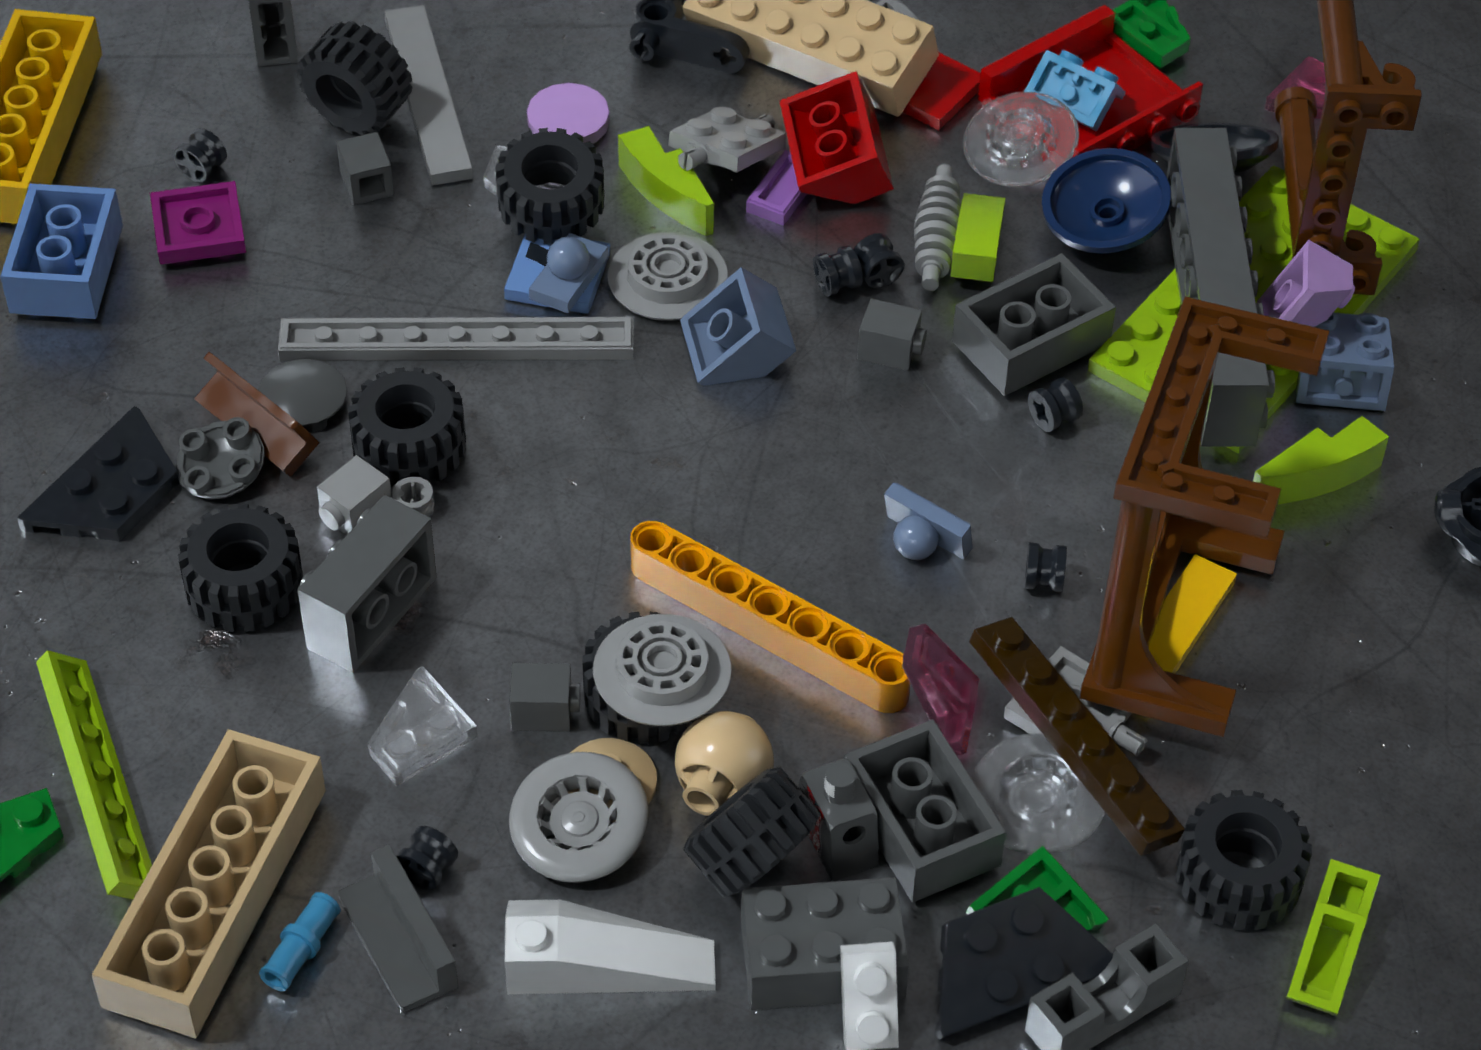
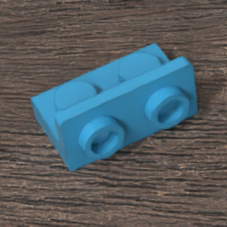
M1046 50L1023 94L1027 98L1097 131L1115 97L1122 100L1126 93L1117 84L1119 77L1101 67H1097L1095 72H1092L1082 67L1084 63L1082 59L1065 50H1062L1060 55Z

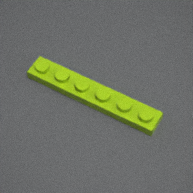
M47 650L38 659L36 664L108 895L133 900L152 864L87 661Z

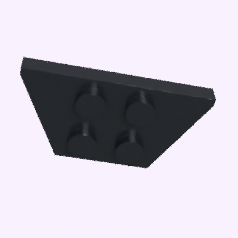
M134 406L17 517L19 527L22 531L34 533L36 526L60 528L62 536L79 538L93 536L98 540L120 542L180 483L178 472L141 410Z
M1040 887L948 921L942 925L940 951L943 954V960L938 979V991L941 993L939 1021L936 1023L935 1030L936 1036L940 1040L1030 1004L1031 997L1071 973H1074L1082 984L1091 981L1109 965L1113 953Z

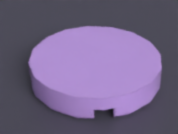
M556 84L540 90L530 100L527 108L528 127L532 130V134L539 133V128H548V132H556L557 128L566 129L568 135H572L575 132L582 135L583 143L588 141L592 144L596 143L606 134L610 122L607 100L598 91L581 84Z

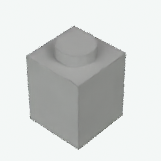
M357 455L317 486L318 512L322 521L332 530L339 529L346 535L356 526L360 515L366 509L372 508L384 494L392 498L390 479Z

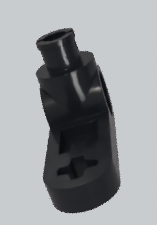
M641 0L637 4L636 20L630 29L632 41L629 45V50L635 58L640 60L643 52H646L643 56V61L652 59L655 54L724 73H736L744 66L749 56V47L746 41L736 33L683 20L684 11L682 6L685 0ZM723 48L728 49L731 56L726 55V50Z

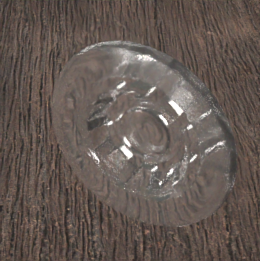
M1037 92L1012 93L989 102L972 117L963 136V151L970 167L983 179L1005 187H1025L1049 179L1059 166L1073 157L1074 149L1077 148L1079 140V128L1071 110L1058 99Z
M1041 733L1019 735L997 744L981 758L971 776L973 782L1006 831L1004 847L1023 854L1031 855L1042 845L1050 854L1072 849L1087 840L1097 830L1106 813ZM1020 773H1024V775H1022V776H1020V777H1018V778L1016 777V775H1018V774H1020ZM1057 774L1058 776L1062 777L1063 779L1060 780V779H1058V778H1057L1056 776H1054V775ZM1007 786L1008 788H1010L1009 792H1007L1003 787ZM1073 789L1074 791L1068 795L1067 791Z

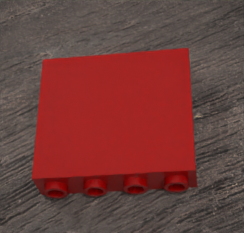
M1105 4L981 69L978 100L1057 168L1072 157L1091 150L1117 148L1134 151L1151 141L1153 134L1190 122L1198 115L1200 110L1203 84L1198 81L1185 89L1180 88L1113 33L1115 12ZM1046 50L1060 55L1062 50H1065L1084 61L1082 67L1092 72H1095L1097 67H1101L1119 77L1117 84L1126 93L1122 100L1115 97L1097 131L1037 103L1023 94Z

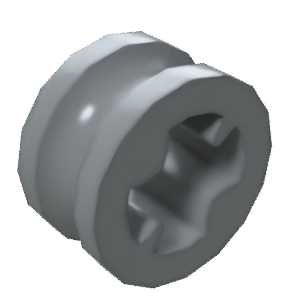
M412 476L404 478L394 485L392 499L428 517L433 513L435 507L432 485L427 480ZM409 497L413 498L411 499L410 503L405 502V499ZM416 497H420V498H421V500H420L419 502H415V503H414V501L416 500Z

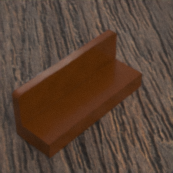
M208 352L203 359L217 372L194 399L220 421H228L234 417H241L248 421L250 427L261 438L265 448L264 457L291 477L320 442L299 422L215 355Z

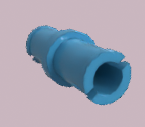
M315 892L295 923L286 925L280 934L281 943L266 965L259 971L260 978L265 984L277 991H286L305 961L316 956L321 948L320 939L332 921L341 912L340 905L334 898L322 892Z

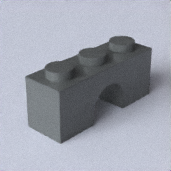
M1155 923L1116 946L1109 965L1101 974L1087 984L1083 985L1074 973H1071L1031 997L1025 1031L1041 1050H1089L1181 994L1189 960Z

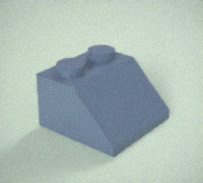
M742 267L680 319L697 382L703 386L765 377L796 352L777 287Z

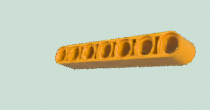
M645 521L633 528L630 537L631 570L639 580L876 711L895 713L906 707L910 696L912 664L909 658L902 652L664 523Z

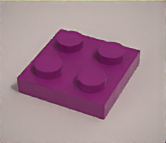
M235 181L150 192L160 265L246 253Z

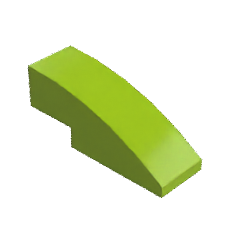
M650 126L619 134V167L632 185L660 211L685 227L704 236L714 234V203L694 169L692 168L687 171L686 168L682 169L680 167L678 157L683 153L682 149L665 153Z
M970 193L963 194L955 235L950 277L994 282L1006 198Z
M1363 416L1356 419L1333 437H1330L1317 427L1255 471L1253 482L1281 488L1277 505L1311 499L1336 491L1362 479L1381 467L1389 436Z
M1330 859L1286 999L1337 1016L1380 874Z

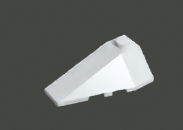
M560 899L509 900L505 917L507 995L715 991L714 940Z

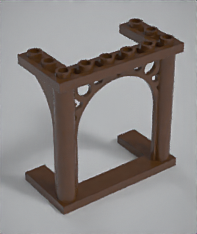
M1184 297L1115 485L1113 499L1121 500L1098 639L1081 686L1079 699L1224 737L1234 704L1236 690L1163 671L1149 651V645L1181 552L1197 554L1203 558L1273 575L1285 531L1271 528L1281 488L1202 468L1200 457L1201 438L1216 361L1219 353L1317 376L1330 331Z

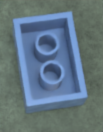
M29 184L0 276L9 313L88 319L97 318L123 227L116 189Z

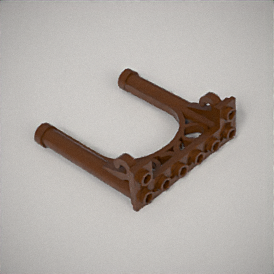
M1317 0L1326 80L1325 100L1317 139L1314 120L1317 116L1316 97L1311 90L1299 86L1289 87L1282 90L1274 101L1275 118L1281 127L1292 255L1294 257L1304 244L1310 240L1353 265L1354 294L1375 295L1382 267V258H1377L1375 255L1377 249L1375 240L1367 233L1358 230H1349L1345 242L1343 240L1367 129L1414 131L1422 93L1421 90L1414 87L1416 79L1413 72L1403 65L1386 63L1383 73H1380L1363 41H1358L1354 0Z

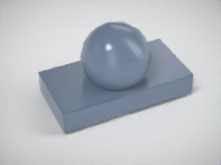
M569 233L567 237L556 240L549 248L546 266L529 288V299L569 313L607 260L608 246Z
M893 482L884 493L887 517L898 522L893 534V543L904 558L914 561L926 559L935 552L938 545L964 560L973 549L970 523L898 483Z

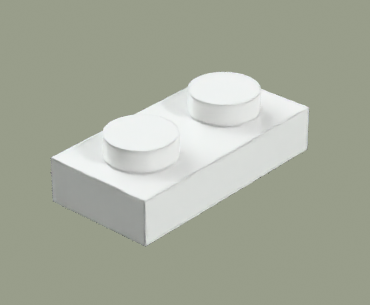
M880 942L840 945L843 1034L846 1050L898 1048L897 975L894 943Z

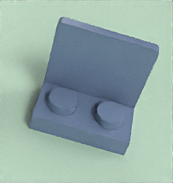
M1333 312L1326 321L1315 326L1316 328L1330 331L1318 375L1299 372L1295 391L1296 403L1386 411L1394 372L1389 319L1372 313L1355 315Z

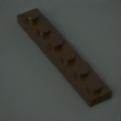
M1009 617L974 629L969 643L1138 854L1143 856L1179 842L1185 830L1183 825L1015 619Z

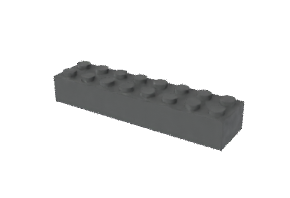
M1175 128L1166 177L1171 190V208L1168 221L1180 304L1182 305L1184 297H1189L1263 315L1262 303H1255L1258 291L1257 271L1250 270L1249 267L1253 254L1251 238L1244 237L1247 229L1246 207L1239 206L1242 196L1241 176H1234L1237 165L1236 146H1229L1227 128ZM1219 353L1201 438V447H1256L1259 429L1266 428L1268 422L1266 398H1272L1275 390L1273 370H1267L1265 363Z

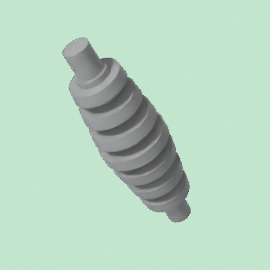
M946 164L939 165L936 169V176L931 177L926 182L914 221L915 269L922 276V287L929 291L936 290L939 287L940 278L946 276L950 270L960 212V187L958 182L952 178L953 168Z

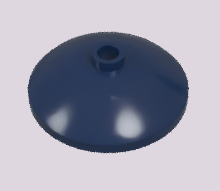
M1117 148L1091 150L1067 160L1049 177L1042 194L1043 216L1051 232L1063 243L1075 249L1091 253L1120 252L1142 244L1156 234L1163 226L1171 208L1170 184L1162 169L1142 154Z

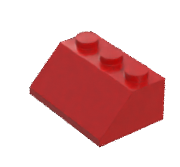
M857 71L779 101L798 188L802 193L857 204L894 190L874 106Z

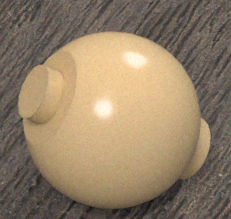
M731 711L712 712L695 720L682 734L675 753V769L678 780L684 789L683 799L692 810L706 816H710L718 807L756 776L767 769L774 768L773 748L765 731L751 717Z

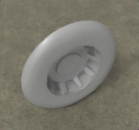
M657 232L640 236L621 247L610 261L607 279L614 297L629 311L649 319L673 321L680 320L728 279V269L722 255L708 242L685 233Z
M673 614L646 615L620 625L603 640L596 652L593 663L594 681L604 701L621 716L650 726L680 725L695 720L709 712L717 705L726 692L732 670L727 648L711 629L693 619Z
M594 752L563 754L535 768L519 786L513 798L509 814L511 838L521 858L538 873L563 882L591 881L617 870L637 851L648 826V801L638 778L619 761ZM579 788H580V790H579L578 792H573V793H570V794L567 792V791H570V790H574V789H579ZM590 789L598 790L599 792L597 795H595L593 793H590L589 791ZM557 797L561 798L555 805L551 804ZM609 800H613L612 805L608 808L606 803ZM545 815L550 816L549 823L543 821ZM553 835L555 839H547L546 837Z

